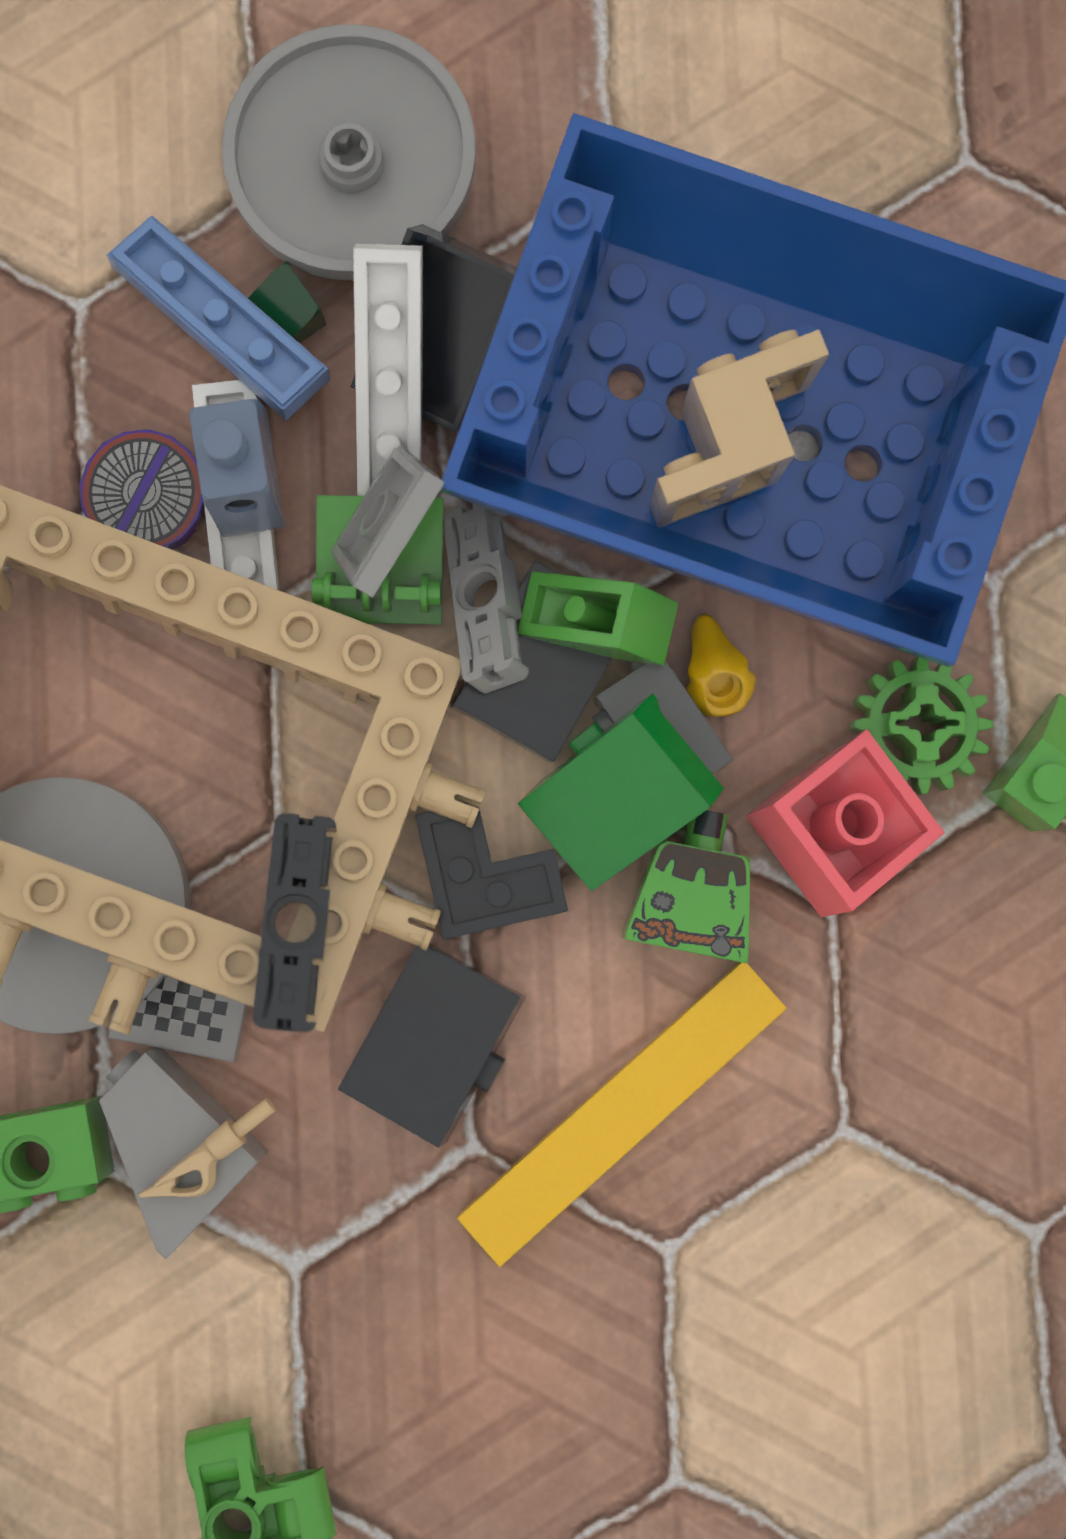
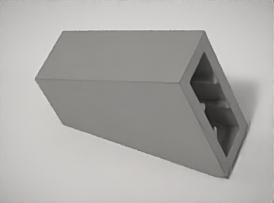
M153 1048L142 1056L134 1049L107 1075L106 1078L113 1086L99 1102L155 1248L167 1259L268 1151L248 1132L245 1135L246 1143L216 1163L215 1184L205 1195L200 1197L140 1198L138 1195L140 1191L154 1185L156 1179L205 1142V1139L227 1119H231L233 1122L236 1120L162 1048ZM195 1170L180 1176V1181L175 1186L177 1188L198 1186L202 1182L201 1173Z

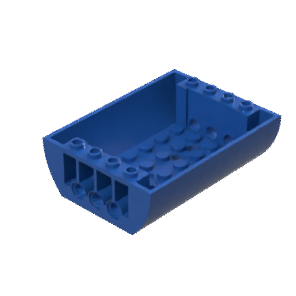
M573 113L442 478L445 483L441 488V492L947 667L954 666L1066 335V280ZM797 330L800 337L820 330L829 356L811 386L805 392L775 403L787 435L795 431H804L811 434L818 443V455L809 461H799L793 458L776 484L658 528L649 506L657 479L665 476L663 468L667 464L681 457L697 453L684 420H679L670 413L667 399L676 392L688 391L691 379L698 376L697 368L709 360L725 354H734L736 361L761 352L759 345L762 342L784 331ZM620 371L632 372L641 379L643 391L634 399H619L609 390V379ZM854 451H862L872 456L877 465L876 477L866 482L857 481L852 478L845 467L847 454Z

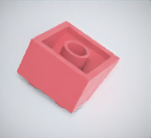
M867 729L790 779L745 815L821 918L855 910L945 833Z

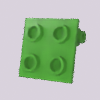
M317 495L316 578L312 579V603L364 623L442 625L444 498L436 497L372 598L352 586L331 555V549L364 496Z

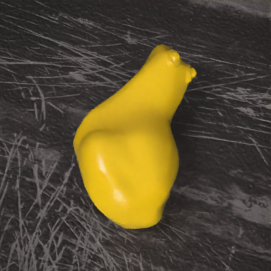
M700 615L691 629L692 654L687 671L690 682L686 687V691L705 716H730L742 711L747 706L754 693L756 677L748 668L746 656L730 642L718 622L710 615Z

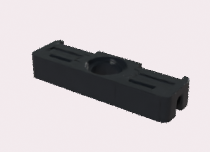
M282 813L275 818L253 1009V1022L259 1028L306 1033L313 1031L317 1025V1022H308L307 1015H314L319 965L313 964V960L324 961L331 892L329 889H321V887H328L333 840L332 837L326 835L327 832L337 833L336 823L332 818L314 816L313 819L300 818L298 814ZM300 903L313 911L316 917V926L309 938L302 942L293 943L279 936L276 930V919L278 913L289 904Z

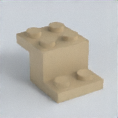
M797 330L784 331L762 342L759 345L761 351L738 361H736L734 354H725L709 360L697 368L698 376L691 379L681 410L682 417L697 453L681 457L667 464L663 468L665 476L657 479L649 506L658 528L778 482L794 458L795 453L775 403L805 392L811 386L829 356L820 330L800 337Z

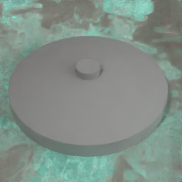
M357 24L333 25L306 31L290 38L271 50L250 70L237 89L227 112L222 137V161L227 185L239 214L249 230L263 246L282 261H287L289 265L309 274L328 279L354 280L353 248L356 243L401 245L407 228L421 224L448 236L461 217L471 194L476 169V143L472 117L461 89L444 65L430 52L414 41L386 29Z
M61 777L25 782L0 793V840L190 910V886L187 871L174 839L150 810L128 794L97 782ZM34 927L31 928L30 933L23 930L2 979L3 984L0 988V1021L22 1030L49 1034L74 1033L101 1026L88 1021V1017L94 1010L113 964L106 961L109 955ZM159 973L157 979L150 977L141 1002L152 993L165 975ZM119 1002L117 1003V1006H116V1008H115V1010H114V1013H113V1015H112V1018H111V1021H110V1022H112V1019H113V1017H114V1014H115V1012H116V1009H117V1007H118Z

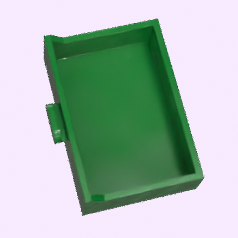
M653 693L603 732L595 721L568 743L575 754L540 780L517 803L591 892L709 809L725 789L660 711L657 697Z

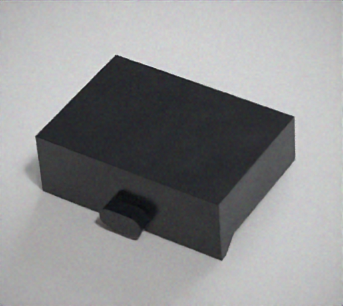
M421 224L407 228L401 245L423 246L422 417L457 433L463 422L517 267ZM354 375L351 388L356 390V382Z
M536 560L529 567L518 587L521 614L531 572L558 574ZM517 619V620H516L517 632H518V627H519L520 619ZM518 635L521 663L529 668L528 676L522 681L485 694L465 681L450 708L468 716L551 763L556 760L612 658Z
M430 943L426 951L416 945L337 1090L439 1148L448 1142L476 1088L478 1087L488 1093L506 1060L496 1054V1051L526 996Z

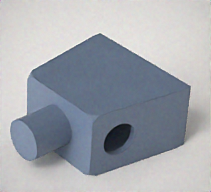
M246 399L189 409L203 502L221 535L227 537L285 528L267 408L256 399ZM236 500L255 501L247 506H231V502Z

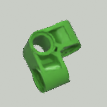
M251 1417L187 1431L185 1436V1461L189 1481L194 1489L202 1539H332L337 1534L324 1467L300 1470L275 1476V1473L265 1475L264 1465L260 1466ZM227 1509L243 1511L249 1517L252 1529L248 1531L231 1529L225 1522L223 1511Z

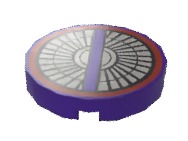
M149 429L123 432L102 443L86 463L79 486L82 511L86 518L174 550L187 543L196 532L195 527L199 524L202 514L205 515V505L201 494L196 458L188 448L171 435Z

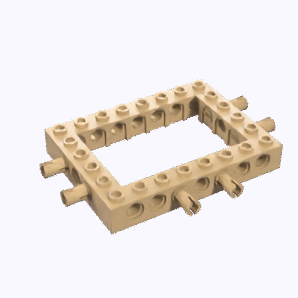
M0 485V611L7 613L14 593L12 582L3 571L4 566L41 579L44 586L50 590L58 592L60 587L102 602L105 610L118 615L120 609L163 625L167 634L178 637L180 632L222 647L225 655L231 658L238 659L239 654L283 670L285 678L297 682L298 677H302L344 693V700L356 704L357 700L360 699L377 706L333 819L336 823L337 833L328 832L327 834L333 840L328 887H321V889H329L331 892L324 961L313 960V964L319 965L314 1015H307L308 1022H317L314 1030L325 1034L363 932L369 934L372 928L417 945L425 951L434 933L412 925L408 921L411 920L434 929L441 910H433L385 892L387 885L382 884L409 811L416 812L417 807H421L472 828L480 804L483 801L486 789L481 787L479 789L431 771L433 764L428 763L461 677L460 659ZM0 840V988L23 930L30 933L31 928L34 927L109 955L106 961L113 964L94 1010L88 1017V1021L101 1026H109V1029L126 1035L130 1034V1027L150 977L157 979L159 973L254 1008L262 936ZM300 904L286 941L293 943L302 942L314 932L316 917L313 911L306 905ZM119 1002L118 1007H117V1009H116V1012H115V1014H114V1017H113V1019H112V1022L110 1023L111 1018H112V1015H113V1013H114V1010H115V1008H116V1006H117V1003Z

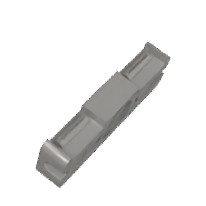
M472 503V510L465 511L459 506L448 511L444 516L443 523L462 678L478 691L485 694L522 681L528 676L529 668L521 663L516 620L522 618L515 563L507 557L502 523V517L506 516V514ZM496 580L497 590L494 597L484 606L475 607L474 596L479 587L487 581Z

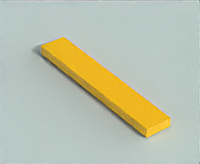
M738 962L458 1213V1221L500 1268L787 1009L786 1006L747 963Z

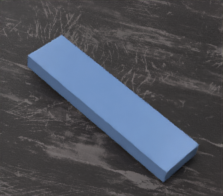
M151 215L107 254L110 265L114 270L286 421L331 379L329 369L154 216Z

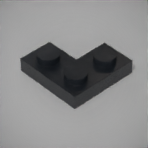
M480 807L472 828L431 811L415 814L435 907L441 910L438 920L443 940L568 911L554 849L492 863Z

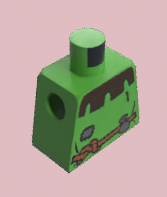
M706 810L687 824L684 844L662 841L653 848L623 927L622 938L742 963L748 962L750 858L722 852L728 820L727 814Z

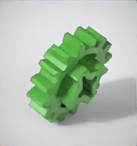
M918 656L912 659L910 672L907 671L905 665L900 660H896L887 665L889 681L877 673L866 680L869 689L874 695H859L854 698L852 704L865 712L864 718L849 723L848 729L856 733L867 729L906 781L911 780V786L916 795L928 794L931 779L939 790L943 791L954 787L952 771L962 777L971 776L976 771L967 757L969 755L980 756L987 754L989 747L982 741L977 740L978 732L993 728V721L978 718L976 709L987 703L988 698L986 695L969 696L966 690L974 679L970 673L954 680L950 677L952 666L947 667L938 664L931 671L929 670L928 660ZM905 686V692L901 693L902 704L895 711L881 713L885 702L898 688ZM938 691L951 701L956 711H952L939 698ZM919 715L921 721L930 722L931 725H942L943 727L921 736L919 730L909 729V726H897V724ZM958 738L951 754L944 761L936 765L935 760L940 759L939 748L948 739ZM883 739H889L902 752V761L897 759L888 750Z

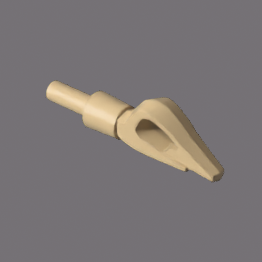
M265 1098L237 1121L233 1122L231 1119H227L205 1139V1142L156 1179L154 1185L138 1193L139 1197H200L208 1193L216 1181V1163L246 1143L245 1135L276 1111L274 1104L268 1098ZM195 1170L201 1173L202 1182L198 1186L190 1188H177L175 1186L179 1183L180 1176Z

